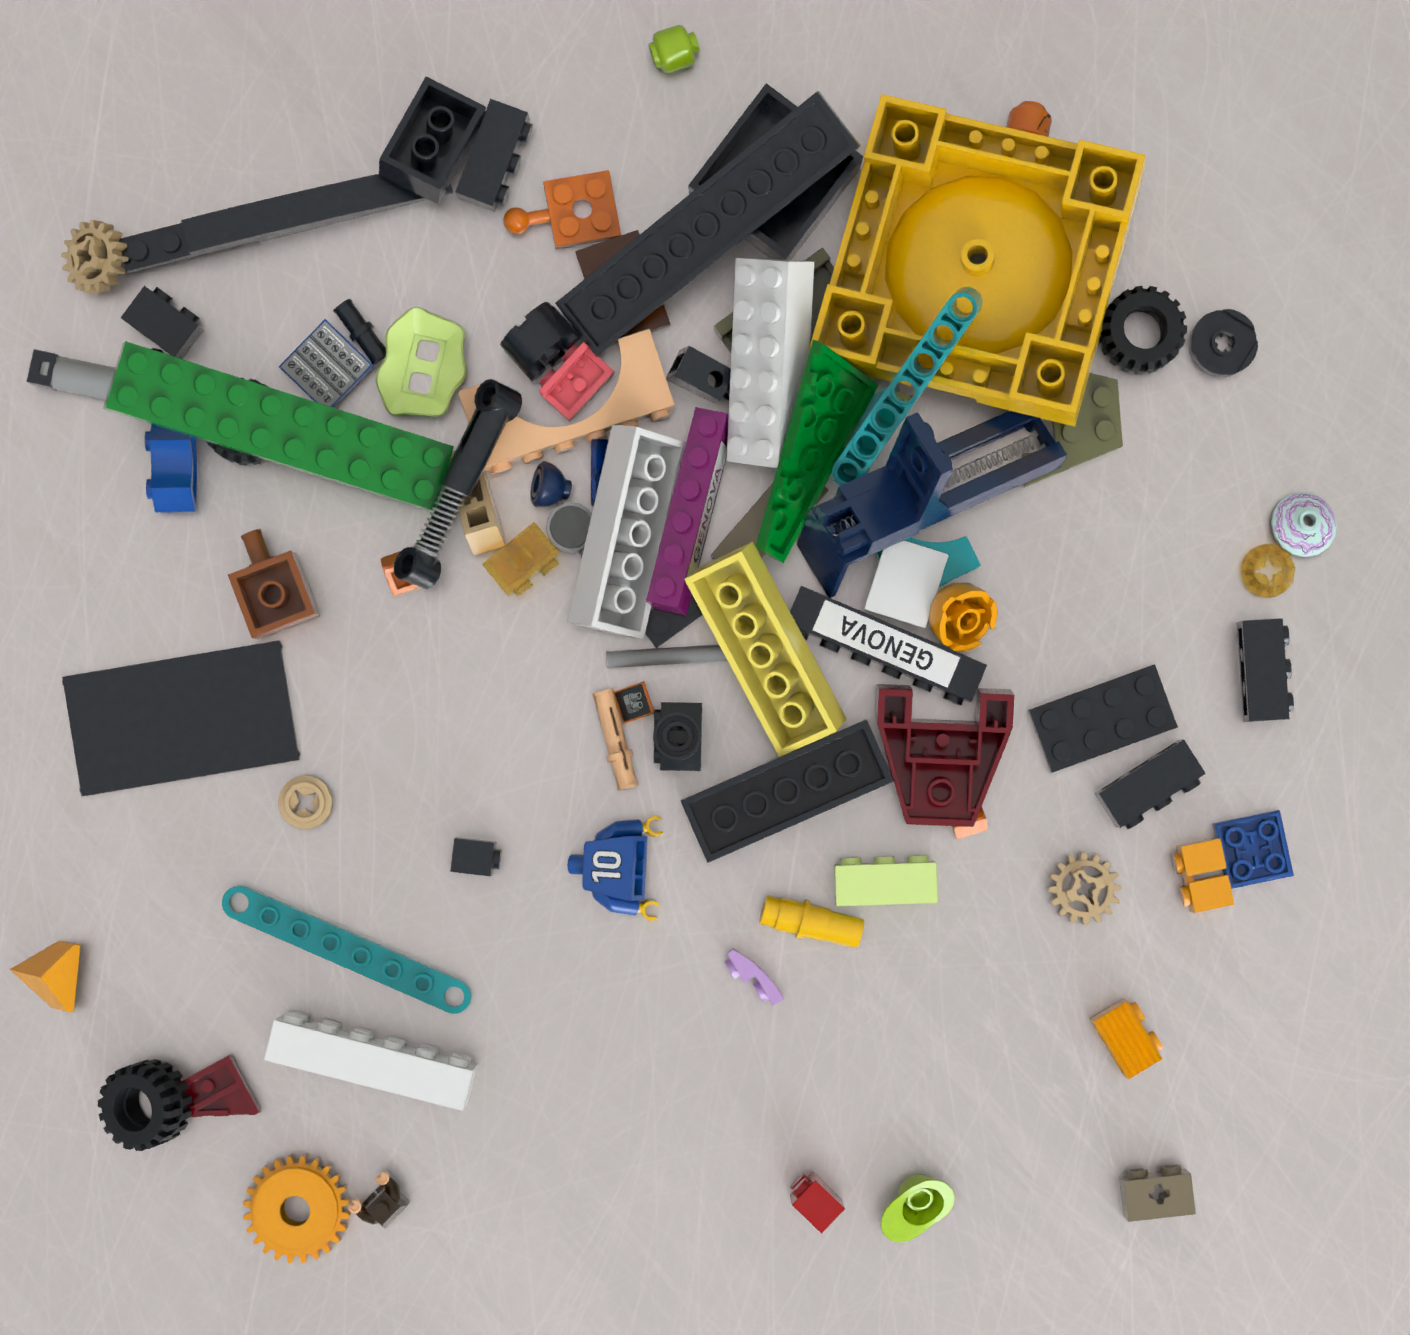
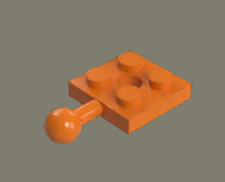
M609 170L543 181L548 209L526 212L522 208L514 207L509 209L503 218L506 230L512 234L525 232L529 225L550 222L555 249L605 241L621 236ZM579 201L589 203L592 208L591 214L586 218L577 217L572 210L575 203Z

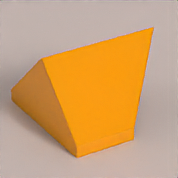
M57 941L9 969L51 1008L74 1012L80 944Z

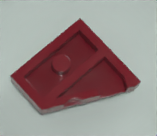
M231 1054L182 1080L183 1083L187 1082L190 1089L186 1090L187 1095L192 1096L193 1103L188 1105V1108L192 1110L191 1117L256 1115L261 1112Z

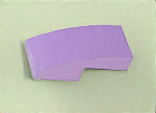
M733 948L727 951L730 959L724 962L734 979L740 976L745 983L756 976L758 981L753 986L762 1001L769 999L773 1006L784 999L772 979L753 960Z

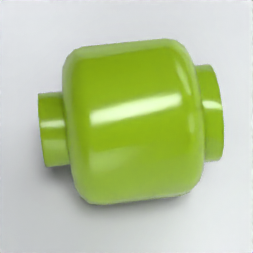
M676 25L654 33L653 42L648 43L656 69L662 68L665 73H672L692 66L695 63L694 53L700 51L695 33L688 34L682 25Z

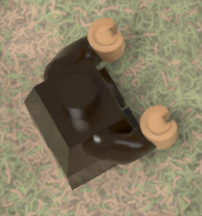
M382 1170L380 1176L378 1175L375 1178L377 1184H379L375 1190L377 1194L373 1192L363 1203L359 1198H355L352 1201L353 1204L350 1203L348 1205V1210L351 1213H355L362 1221L373 1225L379 1223L385 1229L409 1205L410 1201L400 1192L399 1185L390 1177V1174L386 1170Z

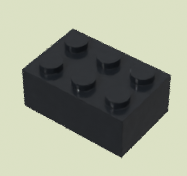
M426 76L379 159V175L439 205L476 138L486 106Z

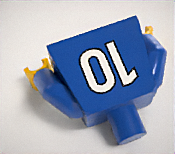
M652 816L645 822H641L639 819L613 822L597 832L594 841L585 842L584 855L571 854L567 863L568 872L570 874L583 875V889L591 891L593 898L610 912L633 916L641 913L649 921L657 919L656 915H647L645 913L648 905H660L652 898L645 899L647 836L641 835L645 832L651 837H656L663 833V831L652 832L649 828L652 820H662L659 816Z

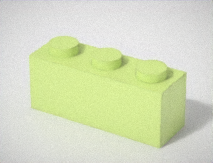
M928 855L908 856V862H895V856L874 857L875 863L861 864V857L841 858V864L834 865L836 906L938 903L937 863L935 861H928Z

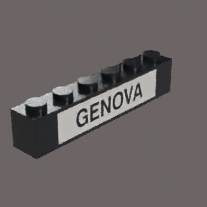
M804 586L800 587L790 610L805 640L811 635L821 640L819 646L832 652L838 653L840 648L851 652L850 659L860 664L869 666L871 661L883 666L881 672L900 680L901 675H905L914 679L913 686L931 693L932 688L945 693L943 699L959 706L962 705L963 701L972 702L987 667L982 662Z

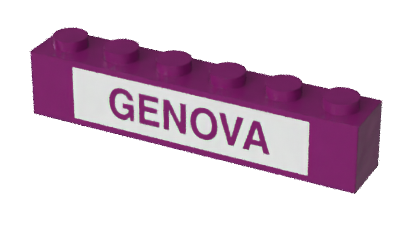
M695 407L646 602L654 609L687 615L692 593L684 579L696 568H699L727 458L728 413Z

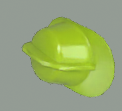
M915 1175L906 1179L900 1185L897 1197L885 1208L881 1216L880 1227L883 1235L890 1241L901 1243L910 1241L922 1234L951 1211L955 1199L952 1188L943 1181L934 1180L931 1176Z

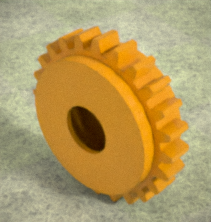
M291 1154L287 1156L286 1164H283L282 1160L277 1158L274 1160L275 1169L265 1165L262 1168L265 1177L256 1174L253 1177V1181L257 1184V1187L249 1186L246 1190L252 1196V1199H245L243 1201V1206L250 1208V1211L243 1215V1219L252 1221V1224L246 1231L247 1233L256 1231L258 1236L254 1239L253 1243L258 1244L263 1241L266 1244L263 1253L266 1254L271 1249L276 1251L274 1259L277 1261L283 1254L287 1255V1262L290 1264L294 1261L295 1256H299L301 1263H306L308 1254H311L317 1260L320 1258L319 1249L322 1248L326 1253H329L332 1250L329 1241L331 1240L338 1244L342 1238L337 1231L345 1232L348 1228V1225L342 1222V1219H347L351 1216L350 1211L344 1210V1206L351 1203V1198L342 1197V1193L348 1187L347 1185L338 1186L336 1183L341 1177L340 1173L334 1176L329 1174L332 1165L328 1164L323 1169L318 1167L320 1163V1158L318 1157L312 1163H307V1155L303 1154L299 1162H295V1158ZM291 1196H298L307 1201L310 1207L309 1218L304 1221H295L287 1216L284 1206L286 1199Z

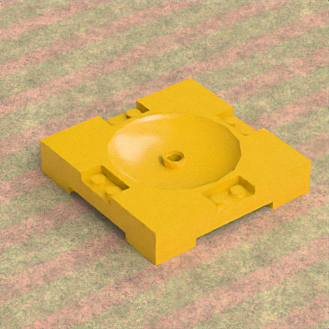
M881 94L864 153V164L831 281L826 287L809 349L813 339L822 342L863 374L892 382L949 298L962 287H972L982 297L981 310L927 387L974 398L977 403L1075 427L1116 271L1119 267L1144 175L1146 155L1084 140H1079L1078 144L947 114V109ZM975 254H982L987 258L981 264H973L969 259ZM957 298V307L960 311L964 313L972 312L973 305L968 298ZM940 325L937 327V333L941 339L948 341L953 339V332L948 326ZM926 353L918 355V361L921 366L925 368L933 367L934 362L930 355ZM901 381V382H899V384H904V385L911 386V383H910V382H907V381Z

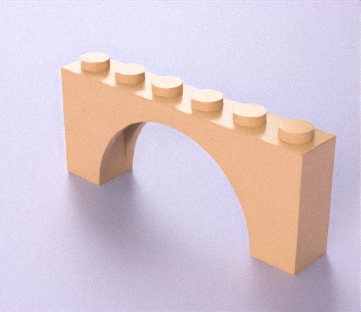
M650 329L618 339L621 353L618 381L609 399L597 412L583 421L561 427L539 426L516 416L512 421L506 423L484 470H491L492 474L500 473L511 469L510 463L521 459H523L525 464L543 458L542 452L554 448L556 453H560L574 448V442L587 438L588 443L607 437L606 431L611 430L612 425L638 427L637 421L650 417L651 421L655 422L671 416L669 411L675 409V404ZM480 384L458 391L468 423L476 409L474 403L475 394Z

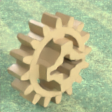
M90 220V223L80 222V230H70L73 239L71 241L64 240V244L68 247V252L61 253V257L67 259V264L62 267V270L70 272L67 281L76 283L75 289L92 294L109 292V285L117 286L119 284L116 277L117 274L125 275L126 271L121 267V264L128 261V257L122 255V251L127 248V244L119 242L122 233L113 231L114 225L97 220Z
M1080 852L1079 860H1076L1073 855L1069 854L1067 855L1068 864L1066 866L1060 862L1056 863L1057 868L1060 870L1059 874H1049V877L1055 881V885L1047 887V891L1056 895L1049 902L1051 905H1061L1057 912L1059 916H1063L1067 912L1070 913L1069 922L1075 923L1078 917H1081L1083 925L1089 924V917H1093L1098 923L1102 922L1100 913L1104 912L1111 915L1113 912L1109 904L1111 902L1119 903L1120 901L1117 897L1113 896L1114 891L1122 890V886L1113 884V880L1119 874L1118 872L1109 873L1107 871L1111 866L1109 861H1105L1100 865V855L1094 854L1090 860H1088L1086 852ZM1082 866H1091L1101 874L1093 877L1086 875ZM1069 873L1071 876L1069 886L1062 891L1063 881ZM1080 878L1083 882L1091 883L1092 885L1088 889V898L1076 891L1081 887ZM1106 887L1104 899L1099 904L1097 898L1100 890ZM1075 900L1081 901L1087 911L1075 910L1068 903Z

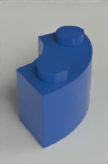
M151 424V429L145 432L144 439L145 449L151 453V479L146 480L147 499L153 500L155 513L195 512L197 500L196 438Z

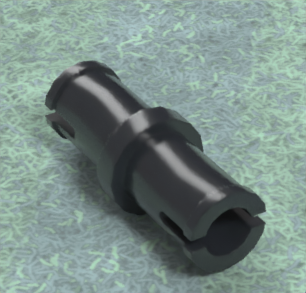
M351 299L345 300L333 310L351 333L349 338L352 342L356 341L372 365L386 357V348L372 330L374 326L370 321H365Z

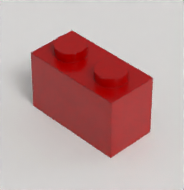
M814 1171L808 1177L803 1173L790 1187L792 1189L790 1194L792 1206L821 1234L845 1210L842 1198Z

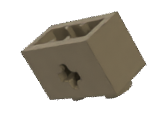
M1181 1165L1162 1166L1161 1172L1148 1173V1170L1144 1168L1132 1169L1127 1171L1128 1176H1119L1123 1216L1128 1222L1196 1214L1191 1173L1186 1169H1181ZM1157 1184L1165 1191L1159 1193V1199H1155L1149 1194V1192L1155 1191V1185Z

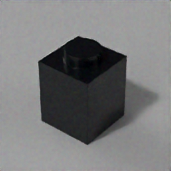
M456 837L454 838L450 872L492 876L494 869H500L502 850L496 849L497 842Z

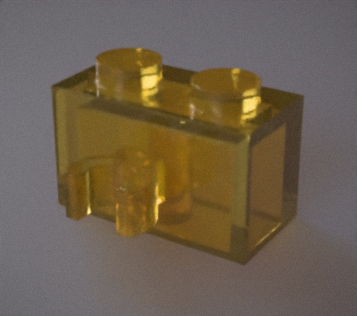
M533 522L482 565L507 596L511 597L515 593L517 597H520L533 586V583L530 581L540 572L545 576L559 565L556 559L561 554L537 524Z

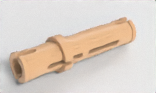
M611 688L593 693L592 697H594L609 753L606 759L608 763L611 762L618 787L617 790L621 791L639 786L636 780L631 761L633 752L632 749L628 750L613 694L614 691Z

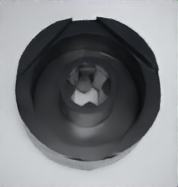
M544 302L525 316L527 320L519 327L515 325L500 343L504 352L531 382L544 373L546 370L545 366L548 364L552 368L557 366L565 354L563 350L569 349L581 338V335L549 302Z

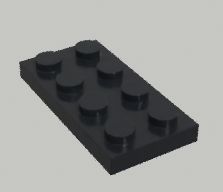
M1155 664L1028 710L1050 773L1178 728Z

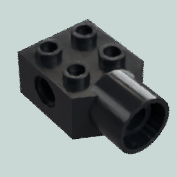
M661 702V709H654V764H660V770L701 771L702 703Z

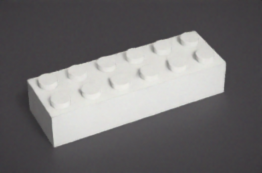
M736 258L727 462L778 467L810 352L814 262L770 258Z
M612 425L567 622L620 636L644 640L651 605L646 602L686 442L639 427Z
M289 1011V1014L285 1013L273 1022L264 1057L265 1061L461 1111L465 1109L469 1102L478 1064L471 1062V1056L455 1052L452 1053V1056L438 1054L439 1048L420 1044L417 1048L406 1046L407 1040L394 1036H387V1039L383 1040L374 1038L373 1031L358 1027L351 1031L340 1029L341 1023L322 1019L318 1023L308 1021L309 1015L296 1011Z

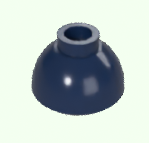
M547 461L541 462L534 472L531 483L530 500L533 506L549 507L561 499L567 500L571 492L572 482L565 479L562 471L557 466Z

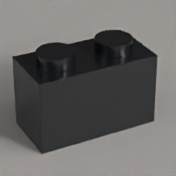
M144 286L120 318L171 356L183 359L204 331L196 324L200 318L184 306L178 311L170 305L173 298L160 288L156 287L154 291H151Z

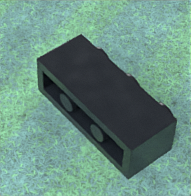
M490 98L455 191L458 199L493 212L496 211L498 204L504 205L510 188L506 185L510 173H516L520 164L521 155L517 153L521 142L527 143L532 132L533 124L529 123L528 112Z
M1283 618L1236 622L1243 722L1290 719L1289 713L1294 711V698L1292 692H1288L1287 679H1291L1292 676L1291 661L1285 658V646L1289 645L1288 626H1283Z
M1182 739L1177 740L1094 794L1115 827L1121 828L1125 825L1128 830L1144 820L1142 814L1149 809L1154 808L1155 811H1159L1173 802L1170 796L1179 790H1182L1185 794L1201 784L1198 778L1206 773L1185 740Z

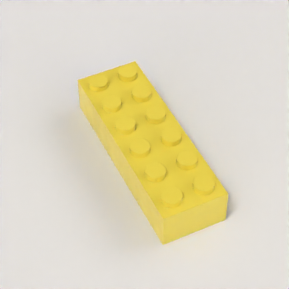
M753 541L696 568L684 580L778 756L786 755L837 732L847 718Z

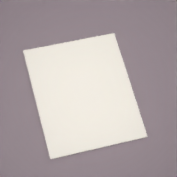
M904 540L883 549L864 609L926 628L930 606L936 596L948 554Z

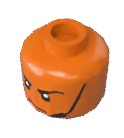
M1024 101L1012 108L1006 127L1049 137L1052 119L1042 104L1034 101Z

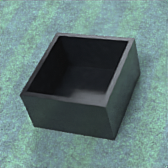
M766 83L688 185L689 194L795 110L797 106ZM854 151L745 238V240L770 259L792 260L859 172L864 156Z

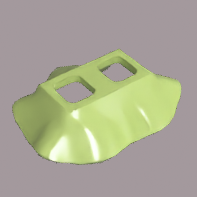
M414 307L404 312L388 328L385 335L386 357L377 370L376 385L383 405L391 415L401 416L408 414L435 417L444 415L447 412L452 395L467 375L463 354L465 331L459 324L423 308ZM426 340L439 344L440 348L436 361L431 362L416 357L420 341ZM417 372L432 377L429 393L421 394L409 390V383L413 373Z

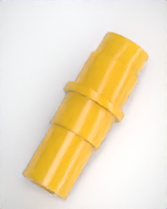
M765 896L759 924L773 927L774 930L794 934L796 939L806 937L858 948L864 929V919L810 904V900L807 899L801 902L785 897Z

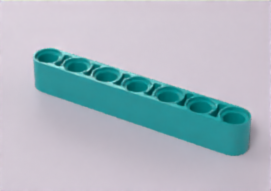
M962 287L946 302L834 464L832 477L839 486L868 472L982 307V297L976 289ZM957 298H968L973 305L972 312L964 313L960 311L957 307ZM940 325L948 326L953 332V339L949 341L941 339L937 333V327ZM921 353L930 355L934 362L933 367L925 368L921 366L918 361V355ZM899 382H910L914 387V394H903L899 389ZM887 408L891 410L895 415V422L889 423L881 418L880 409ZM861 437H872L876 442V449L865 448L861 442ZM843 463L853 464L857 469V475H847L843 470Z

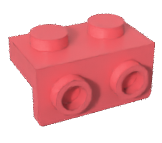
M585 342L579 347L576 344L571 346L562 357L564 364L557 371L553 369L548 371L539 382L542 386L539 390L540 395L569 422L615 373L602 359L595 356Z

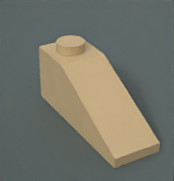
M452 451L450 461H451V459H452V457H453L455 451ZM483 470L471 497L468 495L463 496L465 501H460L462 506H458L464 535L473 555L506 546L486 471Z

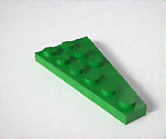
M814 339L755 546L782 563L785 562L805 524L810 509L816 504L832 474L834 464L844 451L879 386L825 344Z

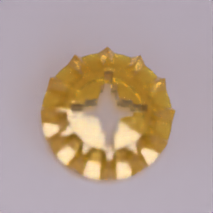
M1263 544L1253 548L1245 556L1241 566V575L1244 584L1252 593L1261 597H1275L1286 592L1294 582L1296 567L1292 561L1291 554L1287 553L1281 546ZM1267 556L1272 567L1282 568V571L1272 575V580L1270 581L1267 575L1255 573V570H1260V568L1266 566Z

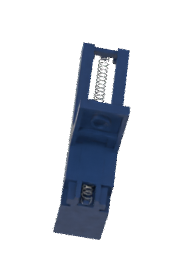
M1008 411L937 443L931 426L924 422L917 412L905 418L885 466L840 485L833 499L810 509L797 546L829 598L834 597L850 564L917 535L922 529L1060 468L1067 453L1059 441L1055 442L1041 418ZM1023 428L1028 432L1036 430L1035 435L1038 434L1037 438L1034 435H1029V437H1025L1023 440L1020 439L1018 442H1014L1013 445L1009 444L1007 447H1003L1002 450L993 451L992 454H987L986 457L982 456L981 459L977 458L976 461H971L970 464L966 463L965 466L955 468L953 471L951 460ZM1031 436H1033L1037 440L1038 447L1044 445L1046 446L1027 456H1024L1018 460H1015L998 469H995L989 473H986L980 477H977L969 482H966L960 486H957L951 490L942 493L945 486L949 488L948 479L952 485L955 484L954 479L951 476L952 472H954V478L956 482L960 483L959 476L957 475L955 470H959L961 479L965 481V475L960 469L961 467H964L966 476L970 478V472L966 468V465H970L971 473L974 476H976V471L974 467L971 465L972 462L975 463L977 472L981 474V468L977 463V460H980L982 469L986 471L987 467L985 463L982 461V458H986L987 466L991 469L992 464L990 460L987 458V456L991 455L993 465L997 466V461L993 456V453H996L998 462L1002 464L1003 460L1000 454L998 453L999 450L1002 451V457L1005 461H1008V457L1006 453L1003 451L1004 448H1007L1009 458L1013 459V454L1011 450L1008 448L1009 446H1012L1014 455L1018 457L1019 454L1016 447L1014 446L1015 443H1017L1019 452L1021 454H1024V450L1022 446L1019 444L1020 441H1023V447L1025 451L1029 452V447L1027 443L1024 441L1025 439H1028V444L1030 448L1034 450V444L1030 439Z

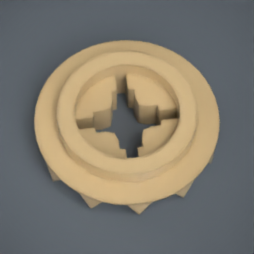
M305 775L298 776L288 781L281 789L278 807L280 814L288 824L299 829H311L322 824L331 813L332 796L327 785L318 778ZM297 790L304 796L317 793L311 802L315 814L307 808L294 811L301 802L298 798Z

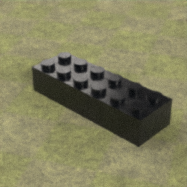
M866 719L680 801L706 861L709 863L892 783L894 780Z

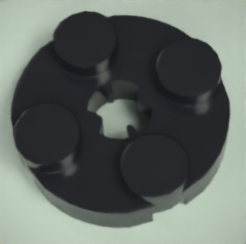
M1223 309L1210 312L1203 316L1194 326L1190 335L1189 353L1194 358L1195 363L1206 373L1213 376L1230 377L1248 367L1256 356L1258 340H1256L1254 325L1247 316L1236 310ZM1223 334L1230 337L1228 342L1232 345L1230 351L1227 352L1224 349L1222 352L1217 348L1218 343L1215 342L1217 335L1220 338L1223 337Z

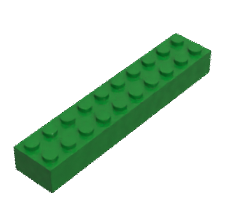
M127 341L122 344L103 409L427 511H434L432 507H436L434 502L438 501L437 496H439L443 484L441 479L448 467L454 446Z

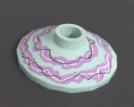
M1298 492L1292 493L1279 501L1272 514L1271 527L1275 539L1283 549L1292 555L1310 557L1320 554L1330 546L1336 535L1337 523L1333 510L1325 500L1316 494ZM1304 516H1307L1312 520V526H1307L1304 524Z

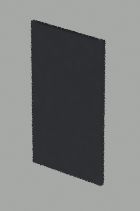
M280 640L62 677L81 796L300 760L283 661V647Z

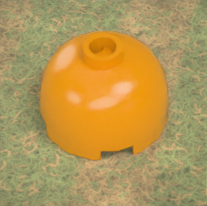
M971 583L950 584L941 589L931 603L929 612L930 628L939 641L956 652L969 651L982 644L979 640L986 634L989 628L992 631L995 628L998 616L997 605L985 590Z

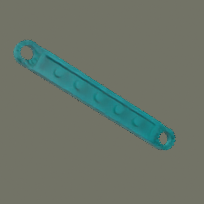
M246 886L232 887L223 895L222 908L230 918L451 1014L460 1013L471 1003V989L462 980ZM236 893H242L248 898L249 904L244 912H237L230 905L231 897ZM458 987L463 991L464 1000L462 1004L453 1006L447 1003L445 994L448 988Z

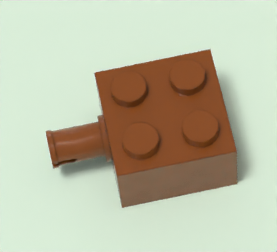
M261 529L241 535L252 564L249 567L228 574L251 638L260 639L320 616L297 554L290 550L275 557L270 556Z

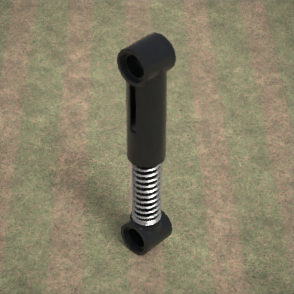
M494 379L485 380L476 391L474 401L476 409L441 479L442 487L445 490L440 491L441 497L437 496L439 502H434L437 507H432L434 513H429L432 517L431 519L427 518L429 523L424 524L426 529H421L424 532L423 535L419 534L421 540H416L417 543H414L413 547L404 548L395 559L393 570L395 576L400 580L423 589H429L436 584L441 574V563L437 559L438 552L441 550L439 544H444L442 539H447L445 533H449L447 528H452L450 523L455 522L452 517H457L455 512L460 511L458 506H462L460 501H465L463 496L468 495L471 497L506 423L512 421L520 412L522 406L521 394L517 390Z

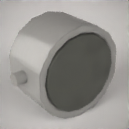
M560 500L556 503L558 507L554 508L547 518L546 531L548 538L555 548L563 553H580L582 557L592 513L580 503H563Z

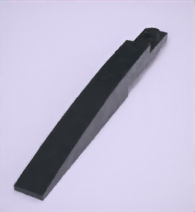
M379 174L183 219L179 224L120 238L119 242L127 244V248L122 251V255L128 257V261L124 262L126 272L133 273L254 241L261 243L428 199ZM451 183L444 196L453 194Z

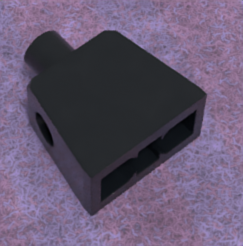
M691 346L680 349L666 376V380L712 403L720 402L722 398L729 401L731 368ZM709 374L715 378L714 387L708 383L707 378Z

